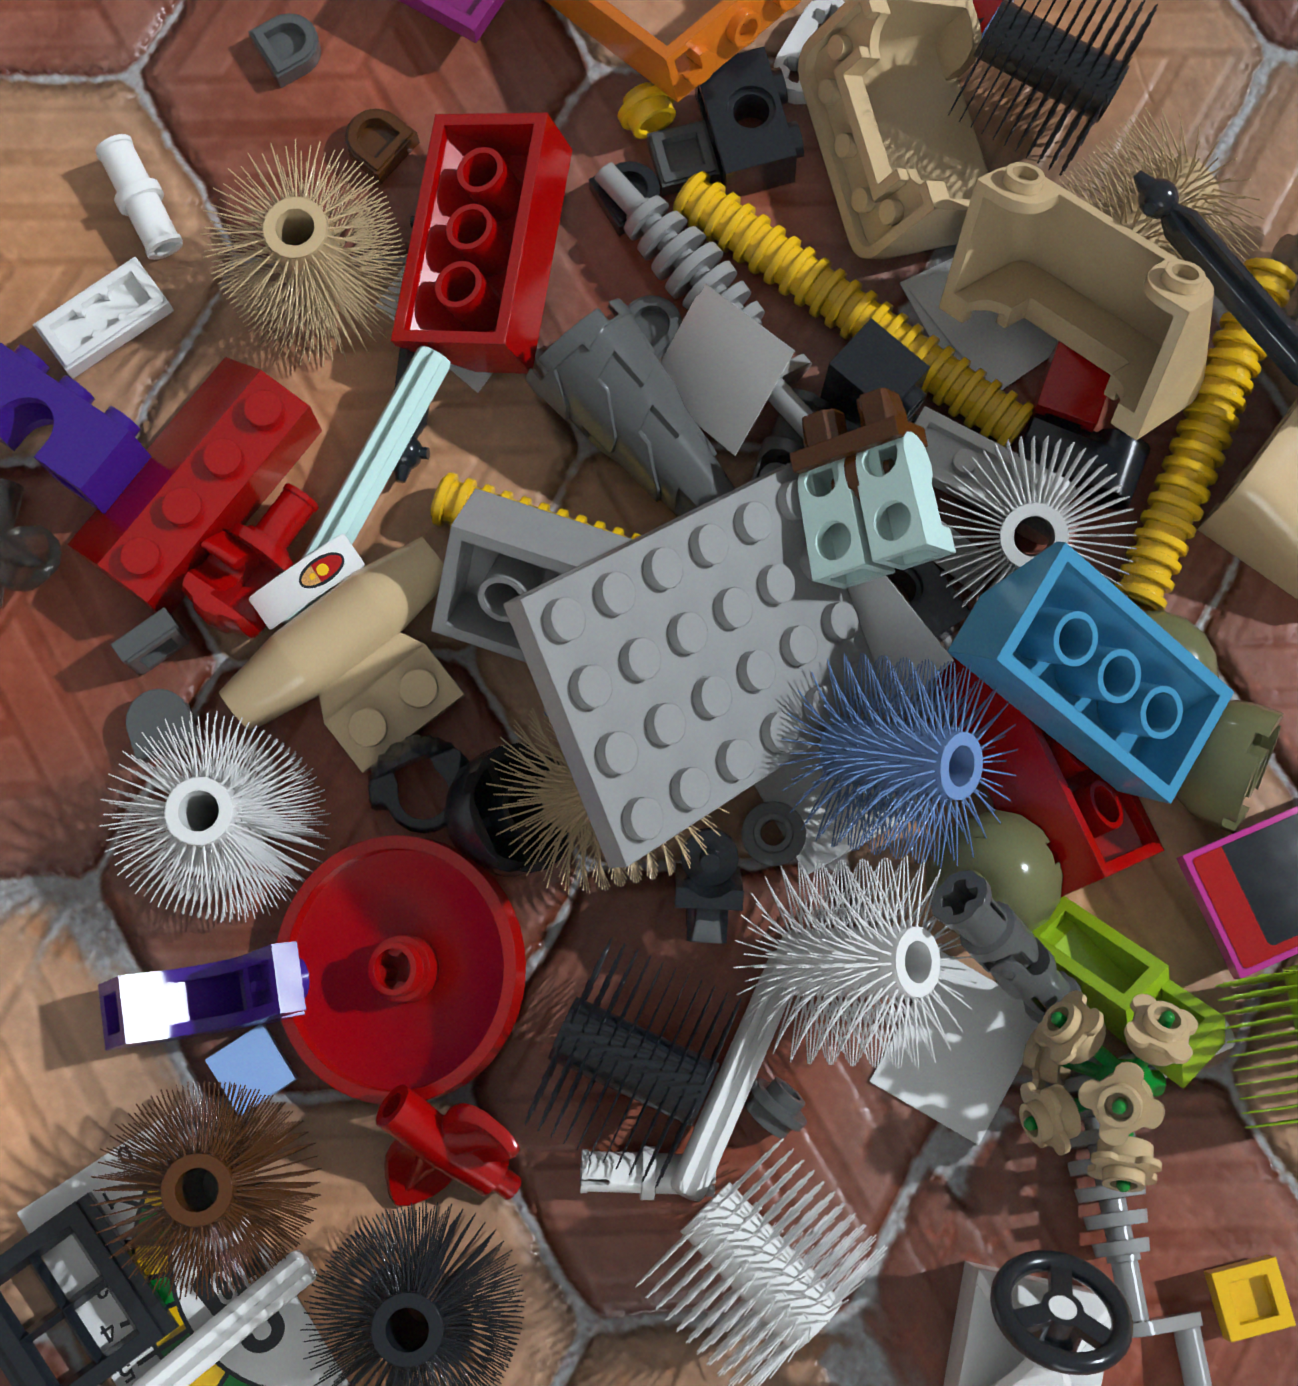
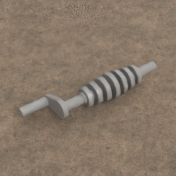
M612 162L599 170L595 180L627 214L624 231L632 241L642 237L637 246L638 251L645 260L656 257L651 265V269L659 280L669 277L665 289L674 299L686 295L682 306L689 310L695 297L701 293L706 283L762 325L761 319L765 311L759 302L754 301L746 307L743 306L751 295V291L745 282L739 281L729 287L734 281L737 271L730 261H724L718 265L723 256V251L715 242L703 245L706 235L696 226L684 230L688 220L681 213L672 211L666 214L669 203L659 195L644 198ZM804 354L790 359L768 398L772 406L802 439V417L813 412L791 387L803 377L812 365V362Z
M1094 1057L1087 1060L1100 1065L1099 1061ZM1074 1071L1071 1072L1072 1078L1066 1079L1063 1087L1070 1095L1079 1094L1081 1085L1089 1079L1095 1080V1078ZM1091 1109L1079 1113L1081 1121L1084 1122L1085 1131L1080 1132L1077 1137L1069 1139L1071 1149L1089 1148L1090 1159L1068 1162L1070 1177L1088 1175V1165L1093 1164L1091 1163V1154L1097 1152V1141L1100 1139V1124ZM1094 1178L1096 1186L1074 1190L1078 1204L1099 1201L1101 1214L1083 1217L1087 1231L1104 1228L1106 1242L1091 1245L1095 1258L1106 1257L1107 1264L1111 1263L1114 1283L1126 1299L1132 1314V1338L1173 1332L1184 1386H1212L1200 1327L1203 1326L1201 1311L1149 1318L1138 1260L1141 1259L1140 1252L1150 1251L1149 1237L1134 1238L1131 1227L1133 1224L1147 1223L1148 1213L1147 1208L1128 1211L1126 1197L1145 1195L1146 1186L1144 1190L1139 1192H1120L1106 1188L1102 1185V1180Z

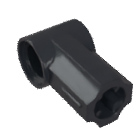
M1035 413L1023 437L1025 459L1031 461V440L1035 436V463L1040 465L1043 442L1049 436L1045 468L1049 470L1055 445L1061 438L1053 472L1057 473L1067 448L1075 442L1061 476H1066L1079 452L1086 448L1069 478L1070 482L1073 481L1089 459L1096 455L1098 456L1075 485L1076 489L1099 467L1106 464L1107 466L1079 493V496L1085 494L1106 477L1117 473V475L1085 500L1089 502L1113 487L1123 485L1093 504L1101 506L1118 498L1130 496L1125 500L1106 507V509L1125 510L1129 508L1151 448L1141 438L1135 440L1118 429L1109 428L1101 429L1098 432H1089L1081 429L1080 425L1055 415L1046 413L1044 416Z

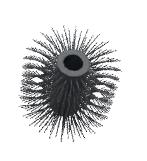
M1003 0L973 55L977 60L948 116L956 105L979 61L981 60L989 64L959 122L963 118L990 67L992 66L1000 70L971 127L1000 75L1004 72L1011 76L981 134L986 129L1014 78L1022 82L1002 119L993 140L1025 84L1033 88L1017 117L1005 144L1013 134L1036 91L1044 94L1017 144L1015 152L1027 136L1048 98L1050 97L1055 100L1038 130V134L1032 142L1026 158L1044 133L1059 104L1061 103L1066 106L1047 140L1037 164L1043 159L1072 110L1076 111L1077 114L1062 138L1061 144L1049 165V169L1052 168L1063 148L1066 147L1082 117H1087L1086 124L1077 136V140L1061 168L1062 170L1059 174L1061 176L1067 169L1070 161L1075 157L1080 145H1083L1092 125L1094 126L1095 122H1099L1119 89L1130 67L1128 64L1133 58L1131 56L1143 39V35L1152 21L1151 19L1157 10L1158 4L1154 6L1144 23L1141 24L1122 60H1118L1116 56L1127 41L1126 38L1135 25L1136 19L1142 11L1146 0H1143L1134 12L1110 55L1105 53V50L1119 27L1120 21L1126 13L1131 0L1126 1L1112 27L1109 28L1100 48L1092 45L1101 32L1102 26L1117 0L1111 1L1088 43L1081 40L1102 0L1096 1L1077 36L1069 32L1087 0H1083L1080 3L1065 31L1057 26L1071 0L1067 1L1054 25L1046 21V18L1056 0H1053L1043 19L1034 14L1041 0L1038 1L1032 13L1023 8L1026 0L1023 1L1021 6L1016 5L1012 0Z
M612 937L609 939L607 946H605L600 959L597 960L581 998L578 996L575 998L548 1056L551 1062L542 1077L543 1080L533 1098L534 1100L524 1123L526 1126L527 1122H529L550 1078L553 1076L557 1064L564 1066L561 1071L562 1074L543 1112L544 1115L537 1131H540L549 1111H551L570 1070L578 1074L560 1110L550 1138H552L560 1124L582 1076L591 1079L563 1144L566 1143L595 1081L604 1085L576 1150L578 1151L607 1088L615 1090L618 1093L593 1146L590 1157L620 1093L631 1099L602 1162L604 1163L634 1099L644 1105L616 1166L617 1169L646 1106L655 1109V1115L629 1173L630 1176L659 1113L661 1112L669 1116L645 1170L643 1182L662 1146L670 1125L676 1119L682 1123L660 1171L656 1188L661 1178H663L668 1164L671 1162L686 1126H692L704 1102L719 1066L716 1059L733 1024L732 1022L739 1009L741 997L734 1011H732L718 1044L715 1046L713 1054L709 1059L703 1056V1053L729 992L726 993L698 1053L690 1050L689 1047L706 1012V1008L715 990V985L686 1046L684 1047L675 1042L703 980L700 981L673 1041L663 1037V1033L690 973L683 984L660 1035L650 1031V1028L677 967L669 980L647 1029L637 1025L664 961L648 990L634 1023L624 1019L643 978L651 955L646 961L621 1015L618 1016L612 1013L639 949L631 958L608 1009L605 1010L600 1007L601 1001L618 967L617 965L626 946L625 943L615 958L608 975H606L594 1003L587 1001L607 957L608 950L612 944Z
M425 1200V1216L424 1203H422L421 1240L419 1207L418 1244L417 1210H415L414 1221L411 1203V1228L409 1206H407L409 1217L407 1228L405 1209L403 1213L402 1206H400L402 1214L400 1213L399 1215L398 1207H396L402 1230L403 1244L399 1232L398 1217H395L393 1210L398 1232L397 1236L390 1214L386 1210L394 1239L383 1213L382 1216L388 1233L376 1214L383 1234L373 1218L372 1220L381 1242L370 1222L368 1221L372 1233L363 1223L371 1241L359 1227L362 1236L357 1231H354L357 1239L352 1234L350 1235L358 1248L348 1238L345 1239L348 1244L342 1242L354 1256L340 1246V1248H337L341 1252L332 1251L336 1256H330L342 1266L331 1260L329 1262L326 1259L332 1266H325L340 1275L320 1269L322 1272L331 1277L315 1274L325 1280L324 1282L316 1281L335 1289L323 1286L318 1287L312 1284L311 1286L325 1291L324 1293L314 1292L339 1299L318 1298L310 1295L309 1297L330 1303H313L305 1300L304 1302L325 1307H309L311 1309L340 1313L304 1312V1314L334 1317L311 1318L310 1320L345 1321L305 1324L342 1326L323 1329H300V1331H328L327 1333L309 1335V1337L324 1335L325 1337L340 1332L347 1333L303 1341L320 1340L319 1342L344 1337L314 1346L316 1348L337 1342L331 1346L308 1352L310 1354L334 1347L323 1353L303 1358V1360L326 1354L320 1357L323 1358L344 1348L347 1349L315 1363L318 1364L338 1355V1357L310 1369L313 1370L329 1362L337 1361L329 1366V1368L332 1367L331 1369L324 1372V1374L329 1373L319 1379L321 1381L313 1386L320 1384L343 1370L338 1375L340 1377L332 1385L337 1386L363 1366L348 1385L355 1386L382 1358L383 1360L364 1386L370 1383L385 1361L388 1363L375 1386L381 1385L390 1368L391 1371L385 1386H409V1381L410 1386H435L434 1379L436 1386H448L446 1378L449 1386H457L456 1383L458 1386H466V1384L473 1386L469 1378L475 1386L477 1384L474 1380L480 1386H490L484 1378L497 1386L493 1383L495 1381L502 1384L496 1376L499 1375L502 1378L504 1376L491 1364L506 1372L503 1366L509 1368L508 1364L497 1357L511 1362L507 1356L513 1357V1353L508 1350L515 1351V1349L500 1342L517 1346V1343L508 1339H519L497 1332L521 1334L505 1328L522 1329L521 1327L506 1324H522V1322L494 1318L524 1317L501 1314L522 1311L489 1310L524 1307L518 1305H492L524 1303L526 1301L512 1300L513 1297L522 1296H511L516 1292L524 1291H513L517 1290V1288L497 1294H486L519 1285L514 1284L500 1288L521 1279L503 1284L500 1283L522 1275L501 1280L513 1274L511 1273L485 1285L483 1284L515 1270L514 1268L502 1273L517 1265L515 1264L506 1269L502 1267L506 1264L505 1261L508 1260V1258H505L511 1255L507 1254L513 1250L495 1259V1256L498 1254L497 1252L500 1250L499 1248L502 1246L501 1244L504 1242L502 1241L469 1267L488 1246L489 1240L497 1230L495 1229L450 1275L486 1223L484 1222L447 1273H444L476 1213L459 1235L444 1263V1257L463 1209L456 1216V1219L453 1220L452 1224H450L444 1238L452 1203L450 1209L448 1206L444 1217L442 1213L441 1220L439 1217L437 1223V1202L435 1219V1206L433 1208L431 1229L432 1209L430 1210L427 1231L429 1213H427V1200ZM402 1215L406 1228L407 1242L403 1230ZM413 1227H414V1236H415V1251H414V1243H413ZM382 1251H383V1253L386 1255L387 1259L389 1260V1263L385 1260V1258H384V1256H383V1254H382ZM395 1251H396V1253H397V1255H398V1258H399V1260H400V1264H399L398 1261H397ZM374 1252L382 1259L385 1267L378 1261ZM337 1254H339V1255H340L342 1258H344L347 1262L343 1261ZM369 1255L377 1262L380 1269L373 1264ZM361 1257L373 1267L375 1272L367 1267ZM355 1263L367 1269L370 1275L364 1273ZM335 1265L339 1266L340 1268L344 1269L345 1271L340 1270V1269L337 1268ZM350 1267L362 1273L369 1281L359 1277ZM331 1274H333V1275H335V1276H338V1277H340V1278H342V1279H345V1280L338 1279V1278L332 1276ZM348 1275L359 1279L364 1285L357 1283ZM325 1278H327V1279H329V1280H332V1281H334V1282H336V1283H339V1284H341V1285L334 1284V1283H332V1282L326 1280ZM346 1283L356 1285V1286H358V1287H359L360 1289H362V1290H358V1289H356V1288H353L352 1286H350V1285H348V1284H346ZM340 1287L356 1291L362 1296L349 1293ZM328 1290L336 1291L343 1294H336ZM509 1294V1295L501 1296V1297H498V1298L487 1299V1298H490V1297H493V1296H497V1295ZM342 1296L353 1297L354 1299H356V1300H358V1301H354V1300H351V1299H347V1298L342 1297ZM510 1298V1299L503 1300V1301H494V1300H500V1299ZM330 1300L350 1302V1303H338V1302H334V1301H330ZM325 1305L338 1306V1307H346V1308H333V1307H329V1306H325ZM407 1308L420 1311L428 1323L415 1320L409 1314ZM344 1310H359L363 1312H350ZM477 1318V1319H483V1320H487V1321H475V1320H471V1319ZM473 1324H481L488 1327H477ZM475 1330H481L491 1335L480 1334ZM472 1335L480 1336L491 1343L478 1340ZM472 1341L479 1342L490 1349L479 1347ZM470 1347L477 1348V1349L480 1350L482 1353H484L487 1357H485V1356H483V1355H481V1354L476 1353V1352L473 1351ZM466 1351L473 1353L482 1363L472 1358ZM462 1355L471 1359L481 1370L471 1365ZM461 1362L465 1363V1364L470 1368V1370L473 1372V1374H472L471 1372H469V1371L461 1364ZM454 1363H456L461 1368L464 1375L459 1371V1369L456 1367ZM449 1364L456 1370L462 1382L453 1373ZM487 1364H488L489 1366H491L493 1369H495L497 1372H495L494 1370L490 1369V1368L487 1366ZM434 1367H435V1369H436L437 1372H438L439 1380H438L437 1375H436V1373H435ZM446 1370L450 1373L452 1380L450 1379ZM484 1370H486L488 1373H490V1374H491L492 1376H494L496 1379H494L493 1377L489 1376Z

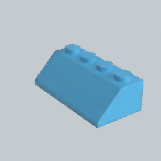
M1055 542L981 594L947 651L965 667L968 666L969 670L970 663H972V673L981 680L985 676L984 682L994 691L998 688L996 692L1010 702V704L1118 792L1169 804L1175 798L1234 694L1231 688L1066 542Z

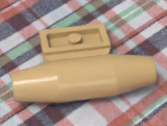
M421 536L353 572L272 634L219 691L221 698L239 721L241 717L243 718L241 723L245 728L248 722H250L247 729L253 731L256 725L259 728L319 696L324 724L362 773H366L377 762L378 755L385 753L391 744L402 742L408 736H414L465 696L464 692L426 644L401 633L439 592L444 563Z

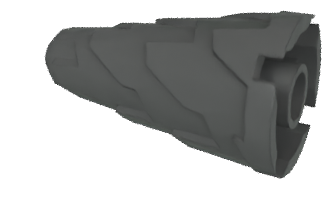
M621 299L609 301L608 307L615 316L614 318L608 320L599 308L595 309L565 332L538 358L548 371L544 378L535 369L530 368L525 380L538 397L543 398L565 420L570 419L598 450L619 463L656 502L661 500L677 517L736 489L715 457L717 454L716 450L684 406L674 381L654 355L655 350L634 320V313Z

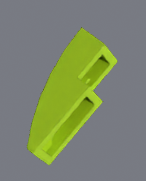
M1061 897L1050 919L1032 931L1034 936L1055 957L1056 969L1065 972L1069 977L1075 979L1080 985L1082 993L1087 997L1086 1005L1090 1009L1097 1008L1102 1012L1106 1028L1127 1046L1124 1028L1128 1022L1133 1020L1134 1012L1130 1008V1003L1138 994H1148L1154 997L1156 1001L1172 1003L1179 1009L1190 1012L1198 1022V1029L1189 1038L1188 1044L1193 1050L1190 1060L1184 1064L1152 1065L1183 1089L1225 1044V1016L1171 981L1169 978V965L1067 897Z

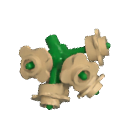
M1071 991L1063 997L1062 1001L1055 1003L1047 1010L1042 1021L1031 1033L1025 1045L1023 1065L1032 1069L1033 1079L1032 1082L1029 1081L1022 1084L1020 1088L1021 1098L1024 1102L1019 1108L1022 1127L1029 1139L1040 1148L1046 1146L1053 1147L1056 1153L1062 1156L1070 1152L1071 1144L1069 1139L1080 1134L1081 1119L1079 1113L1091 1109L1100 1124V1139L1097 1141V1152L1091 1154V1163L1093 1164L1088 1165L1087 1174L1092 1178L1102 1180V1185L1111 1190L1120 1192L1142 1191L1145 1189V1185L1157 1183L1156 1173L1162 1171V1162L1153 1158L1154 1146L1144 1139L1133 1137V1133L1142 1127L1149 1129L1157 1128L1165 1116L1163 1104L1153 1097L1161 1096L1164 1093L1166 1079L1159 1070H1150L1148 1064L1167 1066L1172 1063L1184 1064L1188 1062L1193 1055V1050L1188 1044L1189 1038L1198 1029V1022L1190 1012L1179 1009L1172 1003L1156 1001L1154 997L1148 994H1138L1130 1003V1008L1134 1012L1133 1020L1128 1022L1124 1028L1128 1047L1136 1056L1134 1059H1118L1102 1046L1106 1036L1103 1013L1097 1008L1090 1009L1086 1005L1087 997L1081 991ZM1091 1057H1094L1102 1065H1098L1087 1060H1089ZM1073 1071L1095 1078V1080L1089 1079L1081 1085L1078 1098L1075 1099L1063 1087L1065 1080L1070 1078ZM1047 1082L1054 1084L1045 1088Z

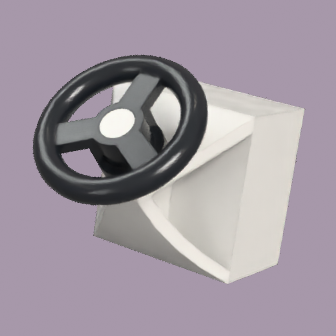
M1035 1250L1025 1252L1011 1258L1001 1268L965 1261L943 1386H1101L1104 1371L1115 1366L1126 1355L1132 1342L1133 1319L1127 1301L1115 1283L1101 1270L1079 1257L1059 1251ZM1036 1272H1048V1279L1032 1276L1029 1274ZM1072 1278L1084 1284L1086 1287L1073 1285Z

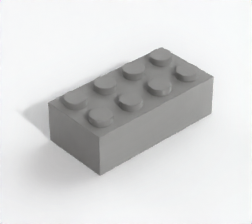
M475 488L451 525L431 631L526 662L503 603L633 539Z

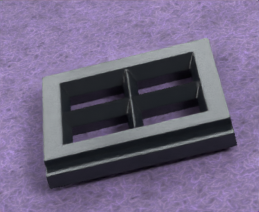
M92 1192L74 1201L0 1255V1286L30 1265L56 1306L54 1310L25 1330L0 1292V1368L12 1386H100L179 1327V1324L156 1289L152 1293L154 1286L151 1281L149 1283V1278L143 1286L147 1278L144 1271L141 1274L143 1269L134 1276L141 1266L128 1279L139 1264L136 1261L128 1266L135 1257L121 1268L133 1256L131 1251L128 1252L127 1250L125 1253H120L118 1256L114 1255L109 1259L126 1243L122 1239L119 1242L116 1241L105 1246V1244L120 1236L116 1228L96 1234V1232L106 1229L113 1224L108 1216L95 1219L107 1214L101 1205L90 1206L99 1203ZM72 1234L99 1277L68 1299L41 1256ZM107 1288L134 1330L103 1353L75 1310ZM64 1319L91 1362L62 1384H59L33 1341Z

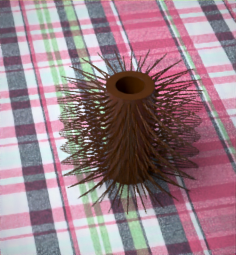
M205 1081L203 1083V1103L198 1082L200 1111L194 1082L192 1086L194 1103L190 1094L189 1082H187L189 1103L182 1085L187 1112L181 1099L178 1085H176L181 1108L173 1090L172 1093L181 1118L171 1101L168 1090H166L167 1097L174 1114L168 1106L161 1089L162 1098L168 1113L158 1096L156 1097L169 1122L160 1112L152 1096L150 1097L154 1102L153 1105L158 1110L163 1122L149 1103L148 1106L153 1111L151 1113L163 1125L165 1130L155 1121L143 1103L142 1106L147 1111L146 1114L154 1121L159 1130L148 1120L137 1103L136 1106L140 1110V1114L148 1123L144 1122L134 1113L141 1121L139 1124L128 1113L136 1122L133 1124L145 1132L154 1142L128 1123L129 1126L143 1137L134 1133L122 1123L121 1125L135 1135L127 1133L115 1124L128 1135L123 1134V1136L144 1149L139 1148L119 1135L116 1136L131 1144L132 1147L111 1135L110 1137L133 1151L121 1146L119 1148L133 1154L115 1147L113 1148L132 1157L106 1148L127 1157L123 1158L100 1148V1150L120 1159H117L119 1161L111 1160L113 1162L105 1161L107 1163L98 1161V1163L126 1171L105 1174L108 1176H91L92 1178L137 1184H119V1186L100 1188V1190L93 1191L158 1192L117 1198L90 1206L161 1197L159 1200L95 1218L99 1219L162 1202L158 1206L96 1232L98 1234L124 1226L157 1213L105 1244L106 1246L116 1241L119 1242L141 1232L110 1256L109 1259L114 1255L118 1256L120 1253L123 1254L127 1250L129 1252L133 1248L135 1250L140 1246L141 1248L121 1267L123 1268L135 1255L136 1257L128 1266L132 1262L135 1263L146 1253L128 1279H130L145 1258H147L134 1276L138 1274L154 1254L141 1271L142 1274L158 1254L146 1270L148 1271L156 1261L143 1286L160 1259L162 1258L149 1283L167 1256L154 1279L156 1280L158 1277L152 1293H154L160 1277L164 1274L158 1290L160 1289L165 1276L171 1269L164 1287L166 1286L177 1259L178 1263L169 1283L171 1287L168 1296H170L174 1280L175 1282L177 1281L175 1293L179 1279L182 1278L179 1289V1300H181L184 1277L190 1261L185 1284L186 1297L194 1259L195 1264L190 1282V1294L192 1293L197 1267L196 1299L201 1263V1296H203V1277L205 1271L207 1300H209L208 1274L210 1268L211 1291L214 1297V1265L217 1294H219V1272L222 1291L225 1295L222 1266L228 1291L230 1292L227 1272L231 1285H233V1290L236 1292L232 1270L238 1287L240 1289L241 1287L237 1278L234 1260L240 1273L242 1284L246 1286L240 1266L247 1277L248 1283L251 1284V1281L246 1273L242 1259L250 1271L253 1281H256L251 1272L248 1261L254 1268L257 1278H260L261 1275L255 1268L252 1258L263 1276L266 1274L257 1262L252 1250L260 1259L266 1272L270 1270L262 1261L258 1251L272 1269H274V1264L277 1266L279 1259L282 1261L277 1254L286 1259L280 1251L287 1255L288 1253L283 1248L290 1251L272 1237L265 1228L293 1249L283 1239L297 1247L285 1236L300 1245L289 1234L298 1239L299 1237L279 1225L288 1228L300 1236L303 1235L296 1232V1230L305 1235L306 1233L285 1220L301 1227L304 1226L282 1216L305 1225L307 1224L290 1216L311 1223L295 1216L298 1215L314 1222V1220L301 1214L306 1215L310 1213L306 1210L314 1211L312 1209L317 1210V1208L299 1203H304L301 1201L308 1202V1200H311L309 1198L315 1199V1197L321 1196V1194L284 1189L307 1188L321 1182L262 1181L305 1175L322 1168L256 1177V1175L318 1157V1155L255 1172V1170L316 1144L315 1142L313 1144L297 1146L264 1160L309 1132L293 1133L279 1141L301 1124L303 1120L290 1123L288 1121L285 1124L284 1121L293 1111L288 1116L286 1115L290 1111L287 1113L285 1111L275 1120L282 1113L281 1111L278 1114L286 1103L284 1102L276 1112L282 1104L281 1102L270 1115L279 1103L277 1102L260 1123L275 1103L273 1102L264 1113L274 1096H271L265 1106L270 1096L268 1095L260 1110L256 1113L266 1096L264 1095L259 1105L256 1106L262 1096L260 1095L255 1103L260 1089L251 1102L256 1089L254 1090L241 1118V1113L252 1090L250 1089L237 1118L247 1089L245 1090L246 1085H244V1088L240 1091V1085L231 1111L237 1087L235 1083L233 1084L231 1101L226 1114L228 1098L232 1088L231 1082H229L225 1106L224 1093L226 1082L224 1084L220 1112L219 1094L221 1082H218L217 1102L215 1101L216 1082L212 1083V1102L210 1098V1081L208 1083V1110L206 1106ZM240 1095H241V1098H240V1101H239V1104H238V1108H237V1110H236V1112H235L236 1104H237V1102H238V1100H239V1097H240ZM246 1114H247V1117H246L245 1121L243 1122V1124H242V1126H241V1123H242L244 1117H245ZM204 1120L207 1129L206 1134L204 1132ZM210 1121H211V1129H212V1130H211V1136H210V1132H209ZM216 1121V1135L214 1136V1127ZM193 1122L197 1130V1137L194 1132ZM198 1122H199V1125H200L201 1130H202V1131H201V1134H200V1132H199ZM143 1127L150 1131L158 1140L151 1136ZM188 1127H189V1129H190V1131H191V1133H192V1138H191V1136H190ZM178 1132H179L180 1135L183 1137L185 1144H184L183 1141L181 1140V1138H180ZM207 1171L214 1175L218 1183V1195L215 1202L206 1195L203 1184ZM263 1223H265L266 1225H268L269 1227H271L273 1230H271L270 1228L266 1227ZM236 1228H237V1230L240 1232V1235H241L242 1239H241L240 1236L237 1234ZM262 1231H263L265 1234H267L276 1244H274L271 1240H269V1239L262 1233ZM233 1232L236 1235L238 1242L233 1237ZM229 1235H230V1237H231V1239H232L233 1246H232L231 1242L229 1241ZM224 1237H225L226 1240H227L228 1250H227L226 1245H225V1242H224ZM207 1238V1247L205 1254V1239ZM219 1238H220L221 1241H222L223 1252H222L221 1247H220ZM265 1239H266L274 1248H272L269 1244H267V1242L265 1241ZM215 1241L217 1243V1254L215 1249ZM261 1241L270 1249L275 1258L265 1249ZM256 1242L265 1250L274 1264L264 1255ZM180 1247V1250L173 1261V1258ZM174 1251V1253H173V1255H172L170 1261L168 1262L169 1257L171 1256L172 1252ZM183 1256H184V1259H183L181 1268H180V1270H179V1272H178V1275H177V1277H176V1279H175V1276H176L178 1267H179L180 1262H181V1260H182V1258H183Z

